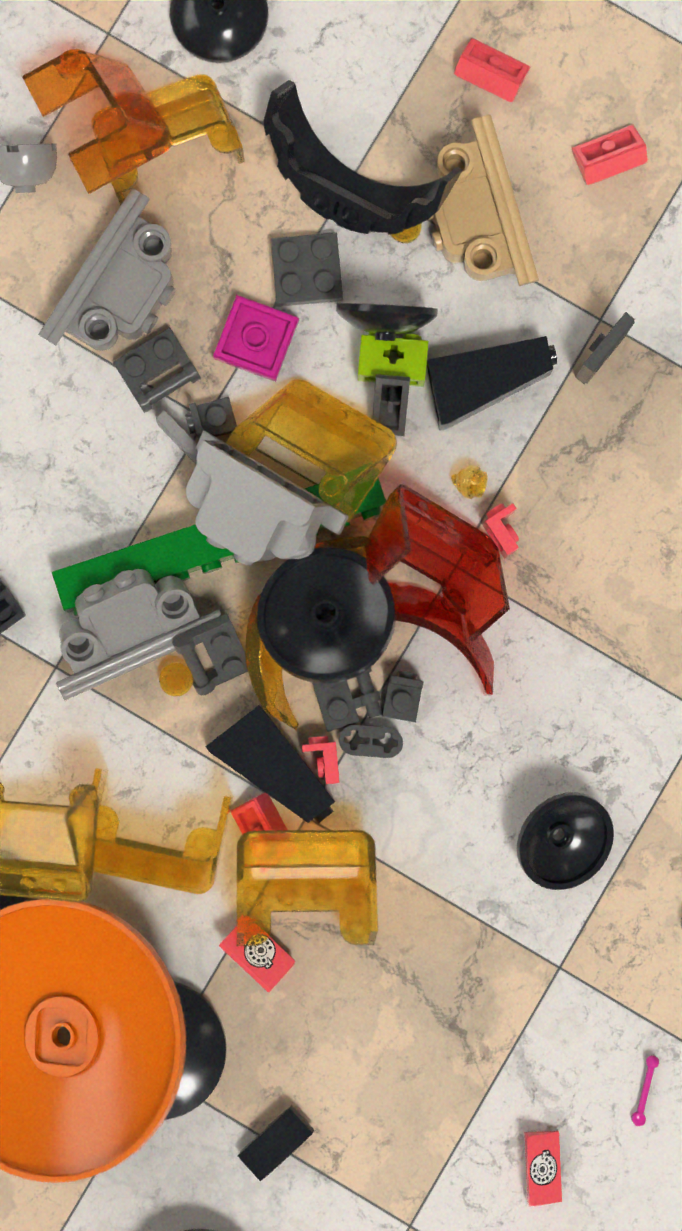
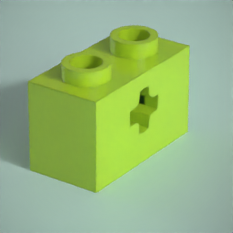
M371 332L368 335H361L358 381L375 383L376 374L410 377L409 386L424 387L429 341L422 340V336L415 334H403L402 338H395V341L375 340V333ZM392 351L397 352V358H399L396 364L389 363L388 357Z

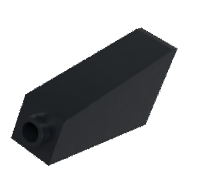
M547 336L428 359L426 368L439 431L446 430L550 376L553 371V365H557V355L554 345H548Z
M260 705L206 746L211 754L307 823L314 819L319 824L334 812L330 807L335 802Z

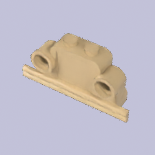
M491 114L474 118L471 122L476 141L465 144L450 143L444 146L438 155L437 167L439 178L435 180L449 174L455 167H459L463 171L440 210L430 218L433 219L436 231L432 232L436 251L442 250L443 256L449 262L459 263L465 261L467 274L477 281H486L507 274H516L519 286L537 282L539 278Z

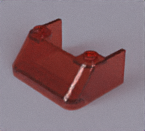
M399 485L389 494L365 542L369 582L375 585L401 561L441 585L443 602L450 610L458 611L464 615L468 639L474 641L510 610L497 545L486 533L406 485Z

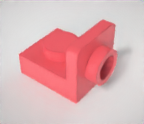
M501 503L487 512L486 515L489 519L482 525L504 559L519 548L516 544L519 538L510 524L504 526L502 520L517 510L514 503L508 507Z
M328 736L308 738L309 744L302 745V752L323 750V757L317 758L318 777H325L326 784L340 783L336 742L329 743Z

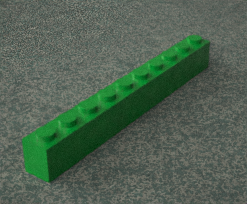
M375 466L304 488V490L348 515L349 517L344 528L350 526L349 520L361 516L363 521L382 515L381 510L387 507ZM195 524L53 571L52 575L64 611L67 613L73 612L74 616H78L75 607L77 597L86 588L113 580L123 571L144 569L151 574L156 584L160 579L167 576L178 577L182 581L190 579L189 573L201 569L203 574L221 569V563L234 559L235 563L240 562L233 557L235 553L230 550L217 548L206 541L207 536L202 534ZM320 525L318 531L325 529L326 527Z

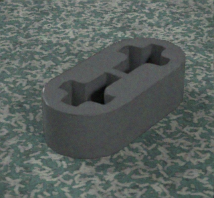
M349 725L340 733L339 745L345 753L353 756L392 758L402 750L403 738L397 730L388 727ZM356 730L359 737L369 738V745L359 744L357 750H351L350 744L344 743V737L350 736L351 731ZM385 733L392 734V739L397 740L398 744L397 747L391 748L390 753H385L383 746L372 745L373 739H384Z

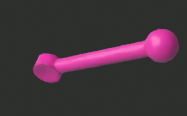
M651 1055L646 1059L648 1069L638 1109L631 1117L632 1122L636 1126H642L646 1122L643 1113L654 1069L659 1065V1059L655 1055Z

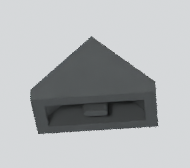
M376 374L371 434L405 435L410 377Z

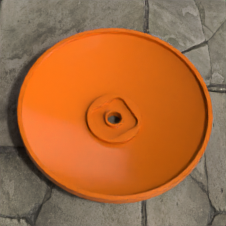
M40 899L11 905L0 910V1169L9 1174L39 1182H70L95 1176L124 1162L140 1150L156 1133L173 1105L180 1086L186 1053V1031L180 998L168 969L153 946L141 933L115 914L98 906L70 899ZM62 1026L67 1028L71 1035L68 1045H63L58 1040L57 1033Z

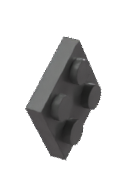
M337 233L271 238L277 307L343 301Z

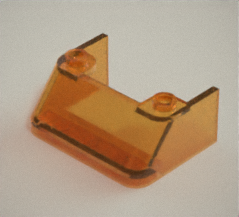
M71 49L22 76L43 117L100 87L112 106L101 112L93 122V130L97 138L67 153L88 194L169 150L173 143V137L167 124L131 68L124 62L80 49Z

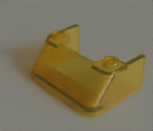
M95 768L83 826L81 857L85 867L92 872L193 894H203L209 891L216 881L234 797L224 796L217 830L206 827L193 830L186 839L184 851L117 837L119 828L118 815L112 808L101 805L108 770Z

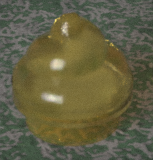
M469 465L467 468L461 469L458 474H453L451 479L458 492L464 498L473 499L474 497L480 498L484 494L488 476L485 471H481L480 467Z

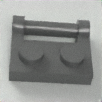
M170 328L113 362L144 413L153 408L151 405L190 381L193 384L201 379ZM180 363L183 371L149 392L143 393L140 387Z
M227 613L176 636L173 640L176 652L183 656L194 678L193 686L199 695H207L215 689V686L253 670ZM203 643L215 669L205 672L194 649L195 645Z

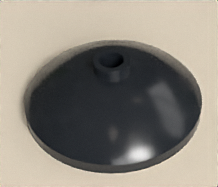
M171 0L170 21L176 39L188 53L207 62L226 63L246 56L260 43L267 29L269 17L267 0ZM220 1L224 5L221 9H214L212 7L213 3Z
M336 303V312L340 317L357 329L375 333V340L395 341L396 334L417 331L432 322L438 314L437 308Z
M575 792L563 793L545 800L529 814L519 832L517 856L522 870L534 883L546 889L565 890L583 884L600 870L610 854L614 838L611 817L597 800L586 794Z

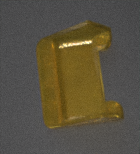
M195 75L101 109L92 119V130L120 206L125 200L123 192L133 188L138 180L135 159L207 134L211 146L216 151L223 154L234 152L238 164L245 162L243 146L215 81L207 75Z
M302 379L292 380L237 425L226 441V444L250 456L266 436L326 471L327 473L321 479L319 485L320 497L325 503L348 515V523L397 448L396 436L389 428Z
M0 782V895L69 902L85 901L91 894L99 809L96 786L90 784L75 786L69 794L70 806L5 801L3 796L5 789Z

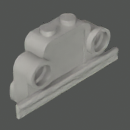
M134 188L131 189L39 332V336L56 346L63 334L67 333L95 350L105 351L115 345L118 334L125 339L136 340L144 332L146 334L151 332L158 320L156 316L157 311L162 304L164 306L169 304L176 289L173 288V278L169 267L166 265L172 253L171 239L168 232L163 227L150 224L139 217L150 200L146 195Z
M206 431L202 432L195 447L198 451L196 457L197 464L187 484L186 495L188 501L194 507L199 508L196 516V526L202 534L207 536L206 541L217 548L230 550L235 553L233 557L237 561L251 566L253 562L272 560L275 557L281 559H302L309 556L315 548V535L320 525L336 534L342 532L348 520V515Z
M144 569L123 571L113 580L86 588L77 597L75 607L78 618L66 621L59 631L62 656L70 664L74 674L56 682V685L63 699H70L176 651L173 646V640L176 636L222 615L218 609L201 617L185 583L178 577L167 576L155 584L151 574Z

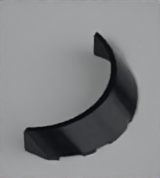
M288 80L270 94L263 123L265 135L269 134L273 149L278 158L277 167L285 181L288 178L301 193L300 199L323 218L333 220L342 228L363 234L388 232V235L401 233L405 229L419 225L430 219L440 210L463 169L455 167L449 174L438 180L416 186H394L373 181L345 166L319 140L304 114L295 82Z

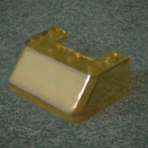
M268 830L244 833L237 842L236 857L237 946H259L266 942L271 933V912H339L340 934L346 942L352 945H374L378 933L376 850L372 836L362 830Z

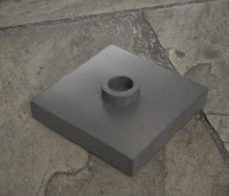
M625 312L607 336L601 333L589 347V350L593 353L585 361L575 377L584 385L592 379L626 337L635 323V319Z

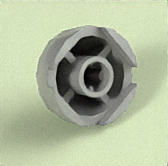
M56 144L0 145V182L4 185L15 186L16 193L36 192L35 186L47 183L55 172L57 163Z

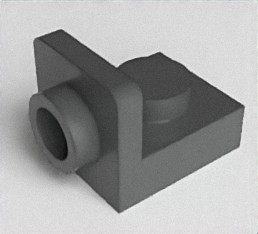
M229 397L197 406L196 403L189 404L191 413L185 415L190 434L197 433L198 439H200L203 431L215 437L238 431Z
M398 671L397 676L390 675L382 717L416 723L424 681L417 680L418 674Z

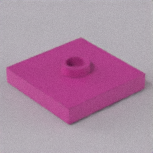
M236 295L213 359L276 382L299 323V318Z

